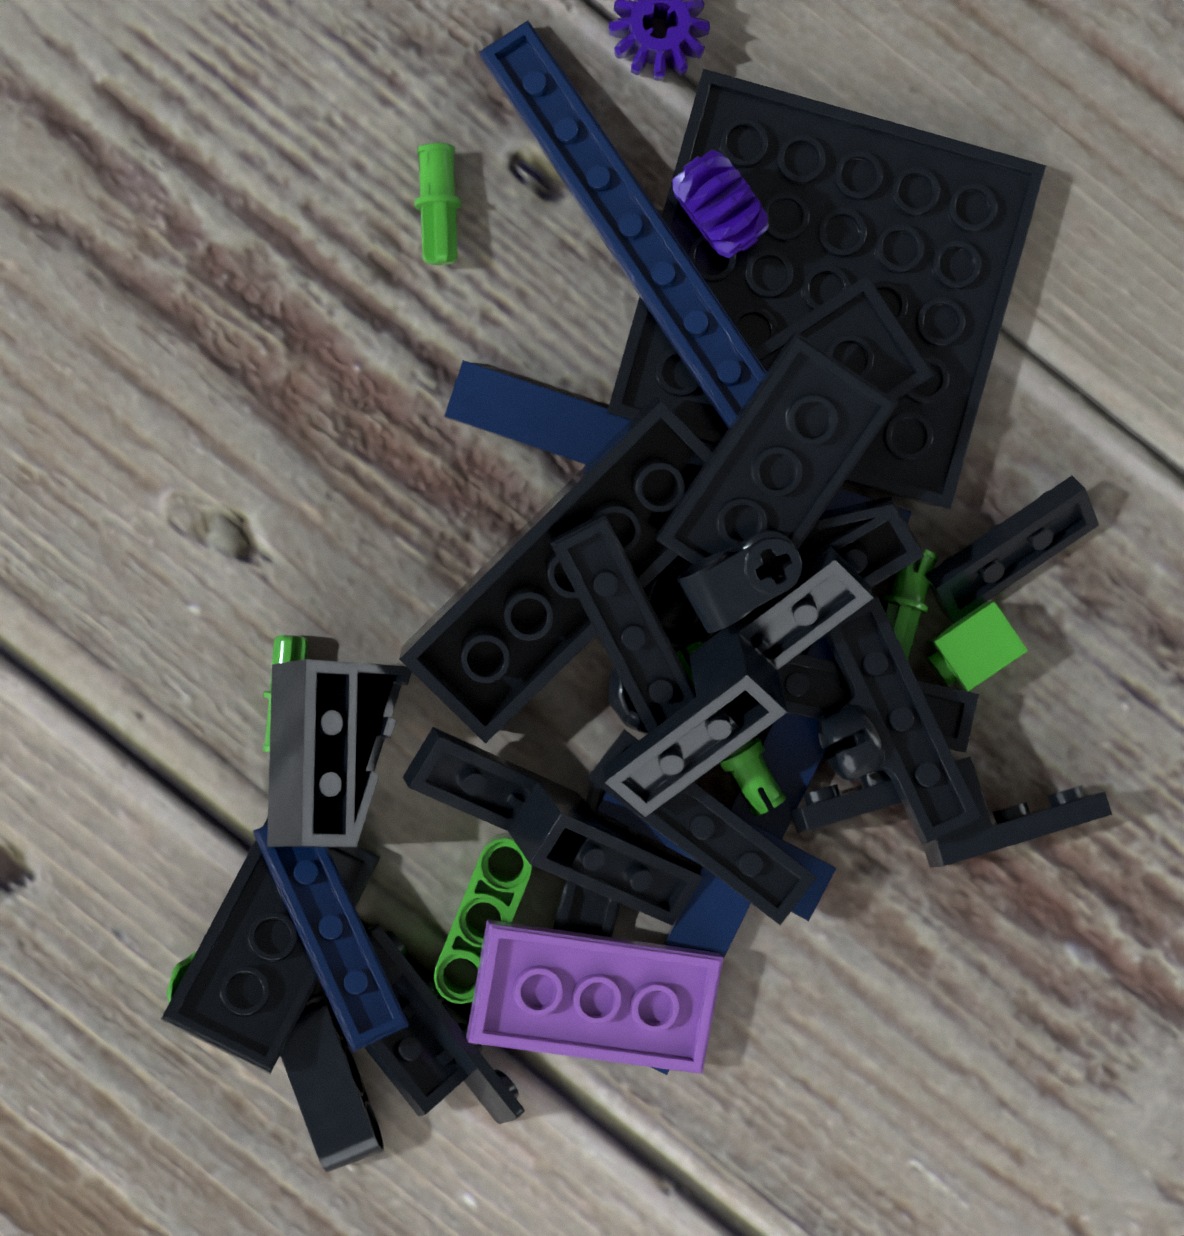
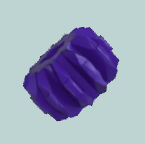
M616 0L614 2V11L621 18L610 21L608 28L609 35L622 38L614 47L616 58L621 59L636 54L632 61L631 73L639 75L643 72L647 63L653 64V76L656 81L664 79L667 63H670L674 71L679 75L685 74L688 70L685 55L700 59L704 54L705 46L697 38L708 35L710 31L709 21L696 18L704 9V1ZM660 18L666 20V38L652 37L653 28L651 26L653 19Z
M710 150L700 158L697 156L683 167L684 170L672 179L674 195L681 203L682 208L686 211L702 236L705 237L719 255L730 258L740 250L744 252L758 241L757 238L768 230V214L761 206V202L739 171L734 168L729 159L724 157L722 153Z

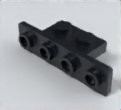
M378 924L366 929L409 1025L407 1028L364 1048L418 1116L426 1115L464 1081L498 1124L519 1118L525 1110L516 1099L519 1096V1092L515 1084L502 1071L498 1069L493 1070L480 1053L482 1050L481 1044L468 1042L466 1038L468 1027L463 1023L457 1024L444 1008L445 998L440 995L435 983L425 976L420 977L406 960L409 955L403 942L390 930L384 931Z

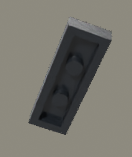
M1071 475L925 574L924 576L946 617L953 624L1099 526L1085 487Z

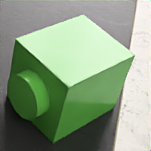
M995 601L985 602L956 623L950 624L926 640L933 651V654L927 657V661L937 677L946 687L954 683L958 690L964 691L972 690L1028 651Z

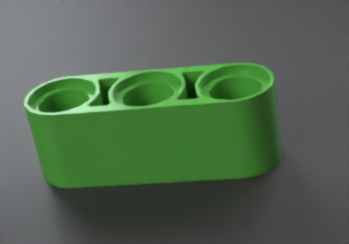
M507 832L497 834L489 839L482 849L435 967L434 981L436 989L443 998L452 1003L464 1004L472 1002L476 981L468 986L455 985L446 974L448 963L459 958L468 959L475 964L477 969L479 968L485 932L478 931L472 927L467 915L469 909L477 903H490L499 911L501 922L512 923L531 876L532 865L529 864L511 835ZM500 847L514 848L522 856L524 865L516 875L510 877L500 876L491 868L490 855Z

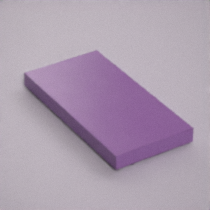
M487 920L466 1038L469 1043L703 1074L724 957L720 953Z

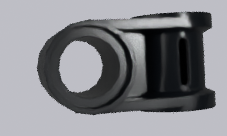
M763 530L725 551L715 553L695 563L677 577V580L706 632L713 633L734 624L756 607L792 588L801 575L802 561L799 552L787 535L777 530ZM770 548L776 556L787 553L780 559L782 570L773 575L766 567L756 570L763 564L760 554Z

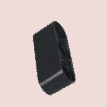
M324 990L311 994L280 1056L318 1159L323 1169L329 1172L383 1152L384 1143L352 1051Z

